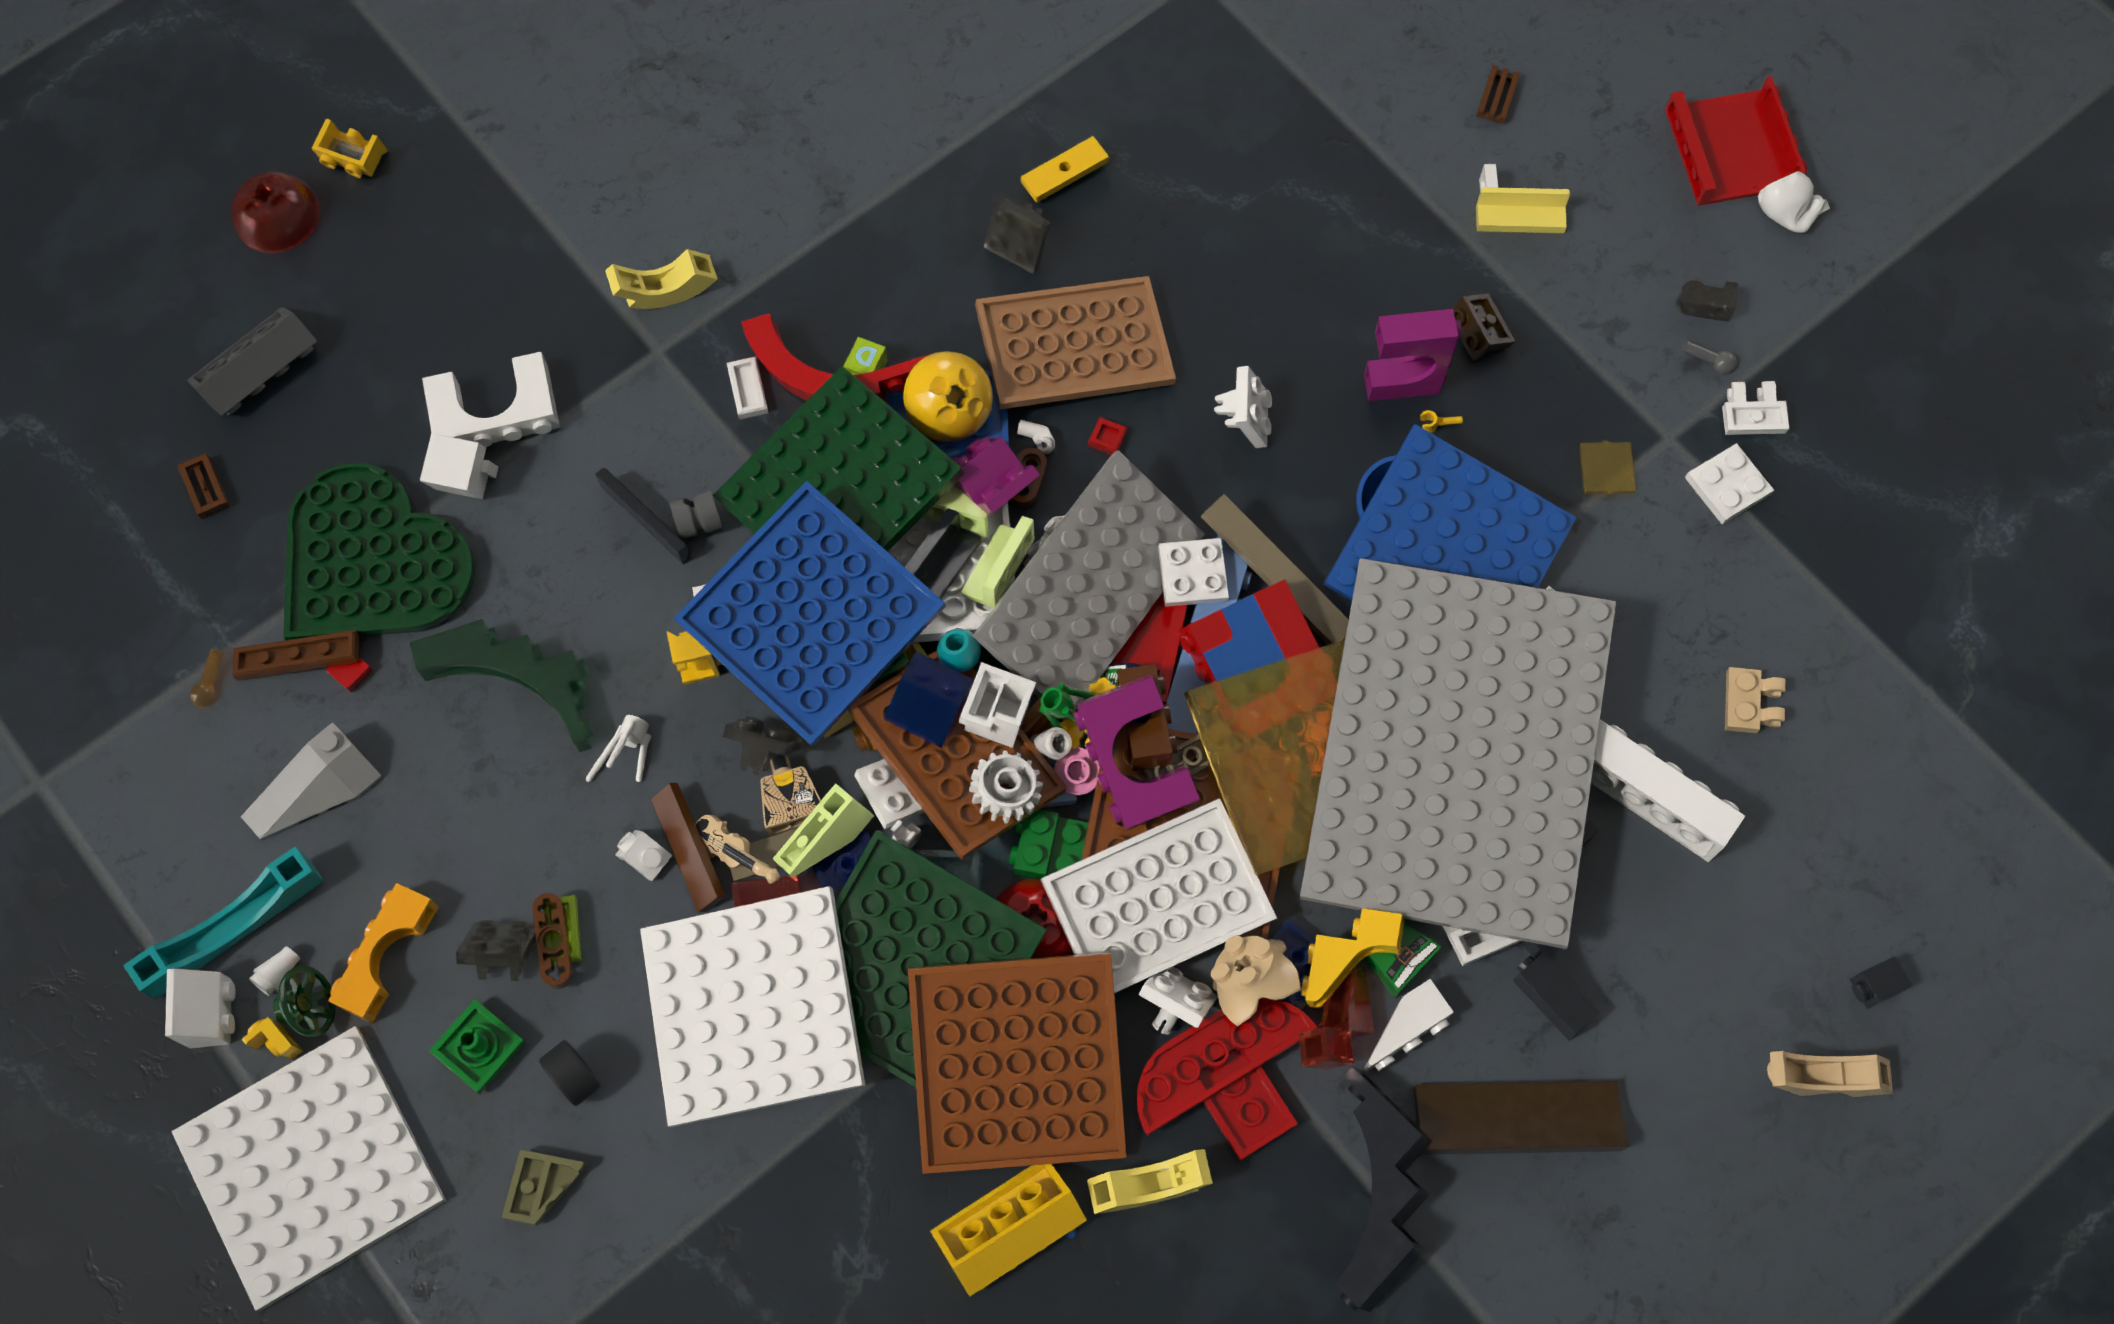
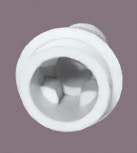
M1053 727L1030 738L1042 755L1055 760L1065 757L1072 747L1070 735L1059 727Z
M285 946L279 953L253 970L254 974L249 979L259 990L270 996L274 991L278 992L283 976L287 971L294 968L300 957L289 947Z

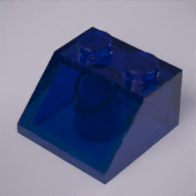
M916 651L900 679L885 713L884 720L942 748L964 708L974 679Z

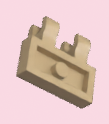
M1729 667L1726 671L1725 730L1757 734L1760 730V725L1780 727L1781 722L1785 721V708L1769 707L1761 709V695L1780 698L1781 692H1785V679L1779 677L1761 679V670Z

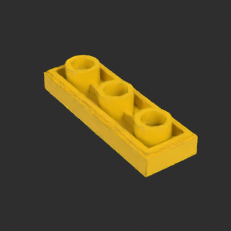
M1092 136L1021 176V183L1035 202L1038 203L1109 162V156L1095 137Z

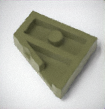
M520 1149L501 1218L538 1226L583 1172L586 1163Z

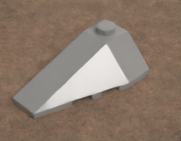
M332 722L300 750L244 812L241 818L263 841L299 825V822L316 814L320 816L329 812V808L345 801L349 803L358 799L380 781L383 776Z

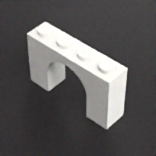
M542 352L512 358L517 384L515 399L507 410L490 418L474 417L464 411L460 385L453 372L422 378L431 432L478 442L484 447H488L495 442L504 440L515 441L522 436L535 433L546 434L552 429L560 428L549 369Z

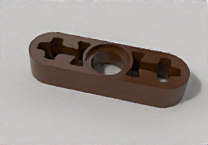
M544 893L535 899L532 906L540 974L548 986L554 989H562L571 983L574 976L566 909L564 903L557 895ZM551 902L554 907H557V909L552 910L551 915L552 921L555 924L560 922V925H549L547 915L541 912V910L546 909V903ZM553 932L560 933L562 936L561 944L555 949H547L544 945L546 936ZM547 956L557 957L559 967L565 970L564 973L560 974V979L557 981L553 976L549 975V973L554 972L555 966L551 958L546 960Z

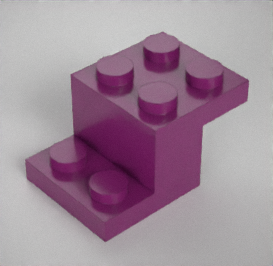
M987 436L982 440L978 438L965 448L968 453L960 458H957V456L952 458L965 472L954 485L986 514H993L1040 476L1033 465L1022 466L1002 437L990 439Z

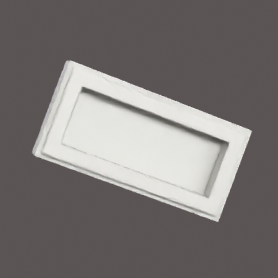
M756 357L727 363L739 420L769 413Z

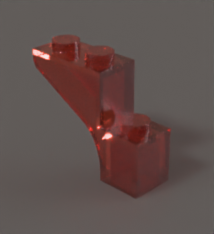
M1366 967L1354 968L1325 1003L1321 1022L1317 1029L1298 1033L1302 1067L1329 1070L1354 1064L1351 1038L1374 1033Z

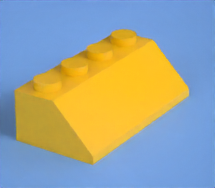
M1052 1164L1031 1165L933 1228L930 1232L970 1297L1087 1220L1072 1192Z

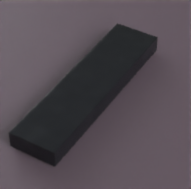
M606 468L600 469L595 474L600 486L677 560L684 564L691 558L686 543Z

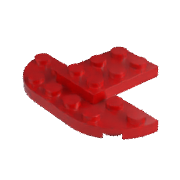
M1263 997L1259 999L1257 1011L1254 1015L1239 1026L1232 1023L1223 1013L1222 1009L1205 1018L1198 1028L1192 1026L1169 1040L1148 1060L1138 1084L1137 1111L1146 1136H1149L1202 1102L1239 1161H1242L1293 1129L1298 1123L1261 1066L1315 1033L1318 1027L1303 1011L1294 1005Z

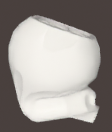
M1799 171L1767 185L1759 191L1758 195L1759 205L1763 212L1778 224L1796 233L1807 232L1816 218L1830 209L1826 199H1823L1820 195H1813L1814 185L1811 179Z

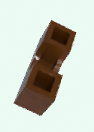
M1156 664L1117 670V687L1150 675L1154 679L1161 700L1162 695L1166 694L1164 676H1158ZM1169 704L1164 705V708L1146 714L1149 719L1146 724L1140 727L1128 728L1127 743L1133 771L1151 769L1157 766L1165 767L1172 764V754L1177 753L1175 734H1169L1167 724L1172 723Z

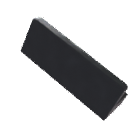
M948 508L906 564L905 568L941 599L981 544V536L962 529L959 512Z

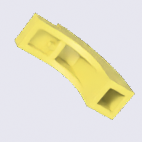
M689 249L672 263L658 269L641 271L612 264L605 270L613 296L626 298L629 307L635 309L662 308L686 301L706 290L717 280L710 255Z
M1205 1149L1194 1150L1144 1167L1109 1171L1087 1180L1094 1214L1125 1210L1170 1200L1197 1192L1199 1188L1213 1184Z

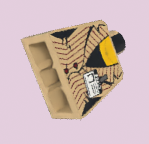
M787 755L772 758L770 765L773 775L760 779L764 825L769 837L798 828L821 801L805 767L800 766L792 769Z

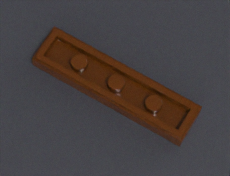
M356 630L234 648L232 676L239 681L358 663L359 634Z
M669 783L651 801L698 913L706 912L725 897V893L679 784Z

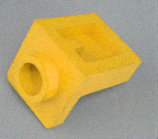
M270 1017L255 1022L248 1029V1034L242 1039L247 1046L256 1050L265 1044L278 1058L283 1055L294 1060L303 1052L278 1021Z

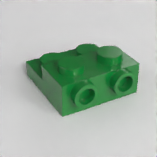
M1040 809L1019 822L1016 826V833L1021 834L1019 846L1012 845L1009 864L1014 865V875L1042 879L1081 861L1088 822L1059 817V813Z

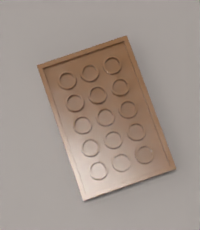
M1149 276L976 299L975 307L999 410L1175 384L1176 376Z

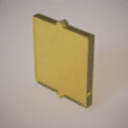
M1604 440L1602 443H1580L1584 494L1606 493L1607 496H1611L1613 493H1635L1631 442L1609 443L1607 440Z

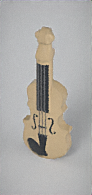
M704 815L696 822L695 825L709 858H714L715 855H718L720 860L729 867L739 868L745 866L756 875L764 876L770 884L779 881L780 874L777 869L769 868L767 863L750 855L749 841L744 837H740L738 833L728 832L726 821H721L716 815Z

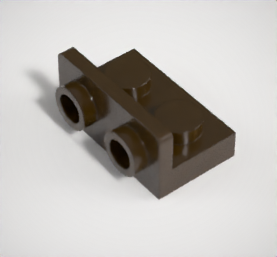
M1489 293L1462 296L1453 306L1455 320H1459L1461 323V341L1472 361L1480 360L1487 351L1507 349L1514 344L1515 339Z

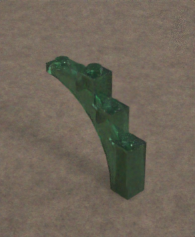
M483 619L410 642L416 669L425 681L452 675L476 674L498 677L519 684L540 696L558 712L565 722L572 741L579 752L592 749L589 738L593 737L594 733L589 719L583 720L581 709L585 708V704L580 692L587 689L584 678L588 677L589 673L584 659L578 660L573 650L544 659L539 643L533 644L527 634L500 643L495 628H489Z

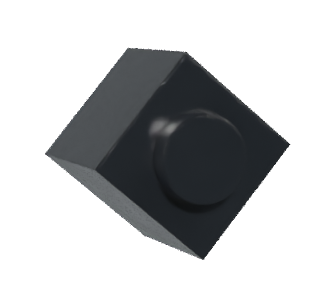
M1895 956L1860 972L1850 979L1853 984L1852 990L1855 997L1864 1003L1867 1009L1913 986Z

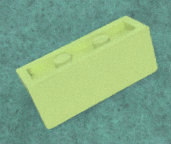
M1022 516L1015 529L1005 525L998 527L961 591L962 597L992 608L996 606L1035 539L1033 519Z

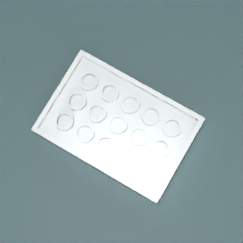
M1220 798L1041 879L1074 954L1111 952L1114 993L1225 943L1233 936H1240L1277 918Z

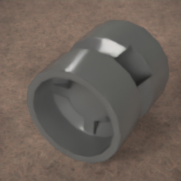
M712 490L696 494L692 501L682 498L669 502L681 540L697 536L701 529L708 533L723 528Z

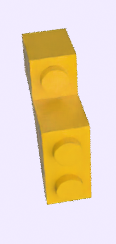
M1362 908L1361 917H1355L1353 923L1352 937L1357 938V940L1316 935L1315 944L1310 943L1307 955V963L1311 964L1310 976H1304L1301 991L1302 996H1306L1305 1000L1309 1007L1320 1008L1324 1006L1354 967L1365 957L1377 953L1400 954L1405 923L1402 914Z

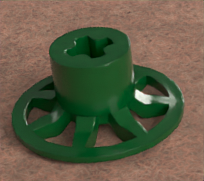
M297 966L287 971L280 982L278 995L273 1001V1012L276 1019L284 1025H289L295 1032L306 1037H317L328 1031L335 1019V1005L329 1002V1010L324 1006L317 1005L318 1000L325 996H328L329 1000L331 997L330 991L332 987L324 975L309 966ZM298 972L307 973L303 985L295 975ZM315 978H317L323 985L324 990L313 993L311 989L315 985ZM290 981L292 989L286 991L287 985ZM314 1015L327 1019L320 1029L318 1027V1019ZM305 1020L310 1030L300 1026L299 1022Z

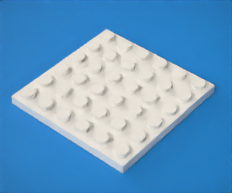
M828 886L640 929L668 1127L865 1086L833 888Z
M356 1026L171 1131L255 1311L261 1312L446 1202L360 1029Z

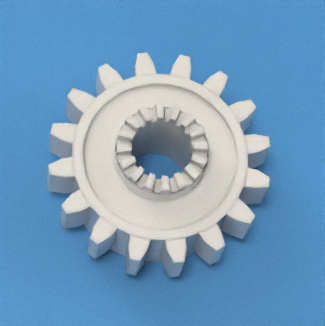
M1003 751V754L998 756L991 753L988 761L981 759L978 769L973 770L971 776L973 781L969 787V791L975 793L972 803L982 804L981 814L990 811L992 813V821H995L999 815L1003 816L1004 823H1008L1010 816L1014 815L1015 819L1019 822L1022 820L1024 812L1031 815L1035 807L1034 804L1038 805L1041 797L1039 792H1041L1043 782L1036 780L1040 772L1039 770H1033L1031 767L1032 761L1023 760L1019 753L1009 755L1007 751ZM1004 783H1005V785L1009 784V787H1012V788H1011V789H1004V788H1002V787L1000 786V784H1001V785H1003Z

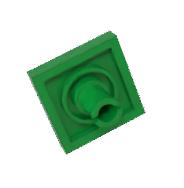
M474 999L430 1048L429 1052L481 1095L526 1042Z

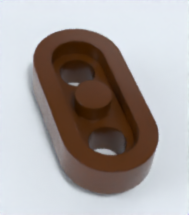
M1036 448L1024 449L1017 456L1022 466L1035 464L1037 466L1035 469L1040 474V476L1022 489L1028 492L1026 496H1020L1017 493L1010 499L1018 507H1028L1037 500L1047 470L1046 456L1041 450Z

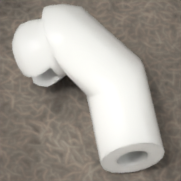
M1020 420L1017 434L1032 438L1036 448L1044 454L1051 453L1054 450L1055 440L1047 426Z

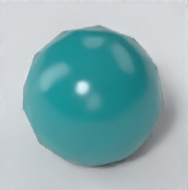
M955 628L947 631L940 638L937 646V656L945 668L952 672L962 673L971 670L979 662L981 644L972 637L973 633L968 629Z

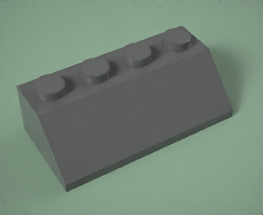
M281 307L187 381L219 415L222 416L224 413L230 415L241 407L242 403L240 401L247 395L254 396L266 387L264 382L273 375L279 377L290 368L288 363L296 357L301 359L308 355L314 349L312 345L317 340L293 312Z

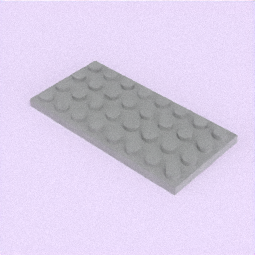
M1118 450L1109 457L972 637L1010 672L1036 682L1033 693L1040 699L1047 689L1057 687L1060 683L1069 688L1089 691V685L1098 681L1163 592L1158 552L1159 543L1201 540L1205 534ZM1070 695L1074 703L1073 712H1075L1077 709L1075 703L1083 701L1084 698Z

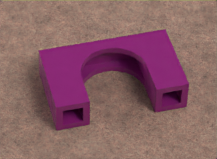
M1453 309L1379 316L1375 335L1380 360L1367 361L1364 371L1368 401L1440 393L1443 382L1447 381V369L1452 366L1451 357L1452 354L1456 353L1457 339H1461L1462 336L1461 323L1459 320H1455Z
M1143 676L1075 703L1078 711L1074 712L1073 716L1079 731L1086 730L1090 742L1085 744L1091 761H1098L1102 772L1097 774V778L1103 792L1109 791L1114 803L1109 805V809L1115 823L1121 822L1127 829L1200 800L1189 770L1185 766L1151 779L1135 780L1123 775L1115 765L1112 748L1118 731L1129 721L1164 708L1152 676Z

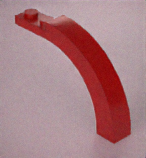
M770 313L741 322L752 350L766 370L779 384L799 398L807 401L833 375L809 367L795 358L786 349L778 325ZM929 355L853 376L888 404L885 393L903 391L906 379L913 367Z

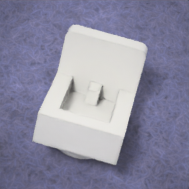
M635 830L633 833L628 832L617 845L619 851L615 855L619 859L626 861L650 881H653L672 857L668 851L647 834Z

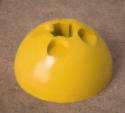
M944 351L923 358L913 367L905 382L903 400L909 420L924 436L939 442H956L972 436L984 425L992 408L993 392L986 372L975 360L961 353Z

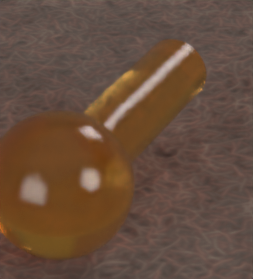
M214 649L210 650L200 683L194 685L189 693L190 701L196 707L205 708L214 702L216 692L212 686L224 652Z

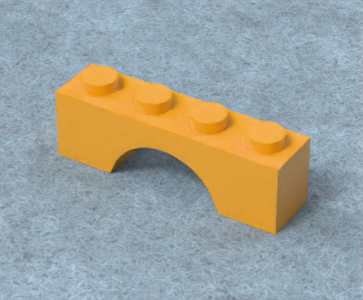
M398 883L395 884L393 890H389L385 894L381 903L382 909L376 919H372L367 925L364 940L360 947L354 949L349 956L348 967L342 978L340 977L334 982L330 991L331 997L328 1000L335 1006L372 1024L389 996L379 976V965L383 954L390 945L403 937L423 936L439 908L430 898Z

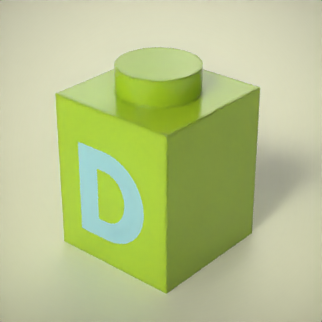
M858 337L843 367L852 375L883 369L888 362L886 347Z

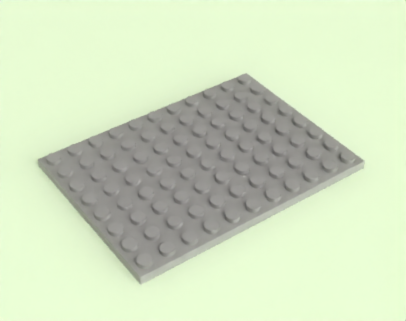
M1360 558L1300 899L1360 911L1364 908L1402 914L1403 919L1566 949L1569 943L1616 601Z

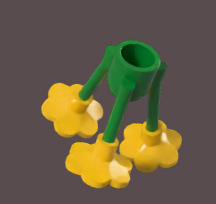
M1104 677L1098 679L1096 683H1091L1089 691L1069 688L1060 683L1057 687H1051L1043 693L1039 711L1048 718L1053 727L1062 728L1070 735L1072 740L1071 749L1080 748V740L1084 737L1086 730L1079 731L1073 716L1074 703L1070 695L1088 699L1117 686L1111 684L1110 680ZM1057 718H1070L1068 720H1064L1063 722H1059L1057 720ZM1089 738L1086 739L1085 744L1090 742Z

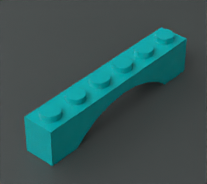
M295 846L267 865L252 885L220 912L184 933L150 946L123 966L138 990L156 1000L166 993L167 969H200L324 882V879L309 857Z

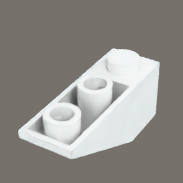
M1431 979L1402 997L1364 1067L1367 1072L1374 1067L1381 1071L1395 1061L1392 1055L1402 1049L1405 1053L1412 1051L1422 1043L1421 1036L1429 1031L1434 1036L1450 1025L1447 1019L1454 1012Z

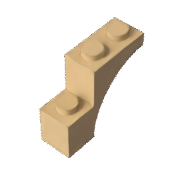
M1785 1051L1770 1052V1062L1767 1067L1769 1079L1773 1087L1790 1093L1806 1096L1840 1092L1851 1097L1893 1094L1890 1060L1882 1056H1810Z

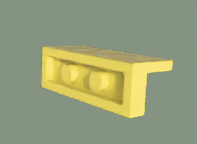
M1483 187L1476 204L1477 231L1565 233L1567 228L1566 205L1570 197V190Z

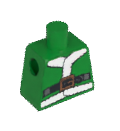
M1404 923L1400 954L1377 953L1367 956L1363 960L1388 992L1396 998L1431 961L1441 947Z

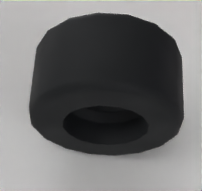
M567 1040L561 1041L539 1059V1063L546 1074L574 1106L581 1104L601 1087V1083Z

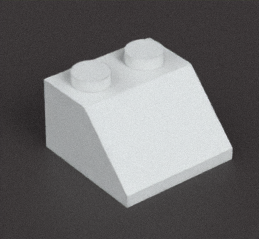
M167 969L165 1036L190 1049L230 1044L231 1034L235 1030V1020L231 1014V1001L235 999L236 990L232 979L221 972Z

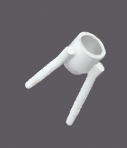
M626 715L622 725H619L614 737L587 775L586 781H592L609 755L610 758L606 766L611 768L624 745L636 748L637 744H641L636 781L641 782L647 747L652 737L646 733L649 724L639 717Z

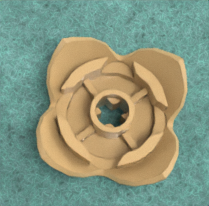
M1233 936L1226 941L1225 949L1216 959L1215 966L1211 971V977L1214 980L1213 989L1218 993L1219 1004L1223 1013L1236 1026H1239L1254 1015L1260 998L1284 999L1301 990L1298 971L1293 963L1283 955L1287 948L1286 944L1281 940L1264 939L1258 936L1243 938Z

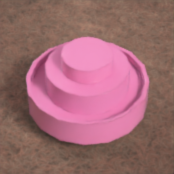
M1077 747L1072 748L1065 757L1056 761L1054 771L1067 786L1066 792L1074 795H1084L1095 789L1100 766L1098 761H1091L1086 749Z

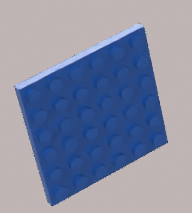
M1414 424L1323 585L1352 601L1359 559L1361 558L1538 588L1576 517Z
M806 481L673 619L804 740L814 747L946 607V604Z

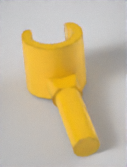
M1430 410L1424 411L1420 415L1421 421H1433L1431 424L1422 425V428L1430 433L1435 432L1437 426L1462 424L1463 422L1462 416L1437 417L1436 413Z

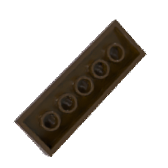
M1618 1081L1429 1084L1414 1086L1416 1125L1433 1140L1421 1155L1623 1151L1629 1147L1620 1105Z

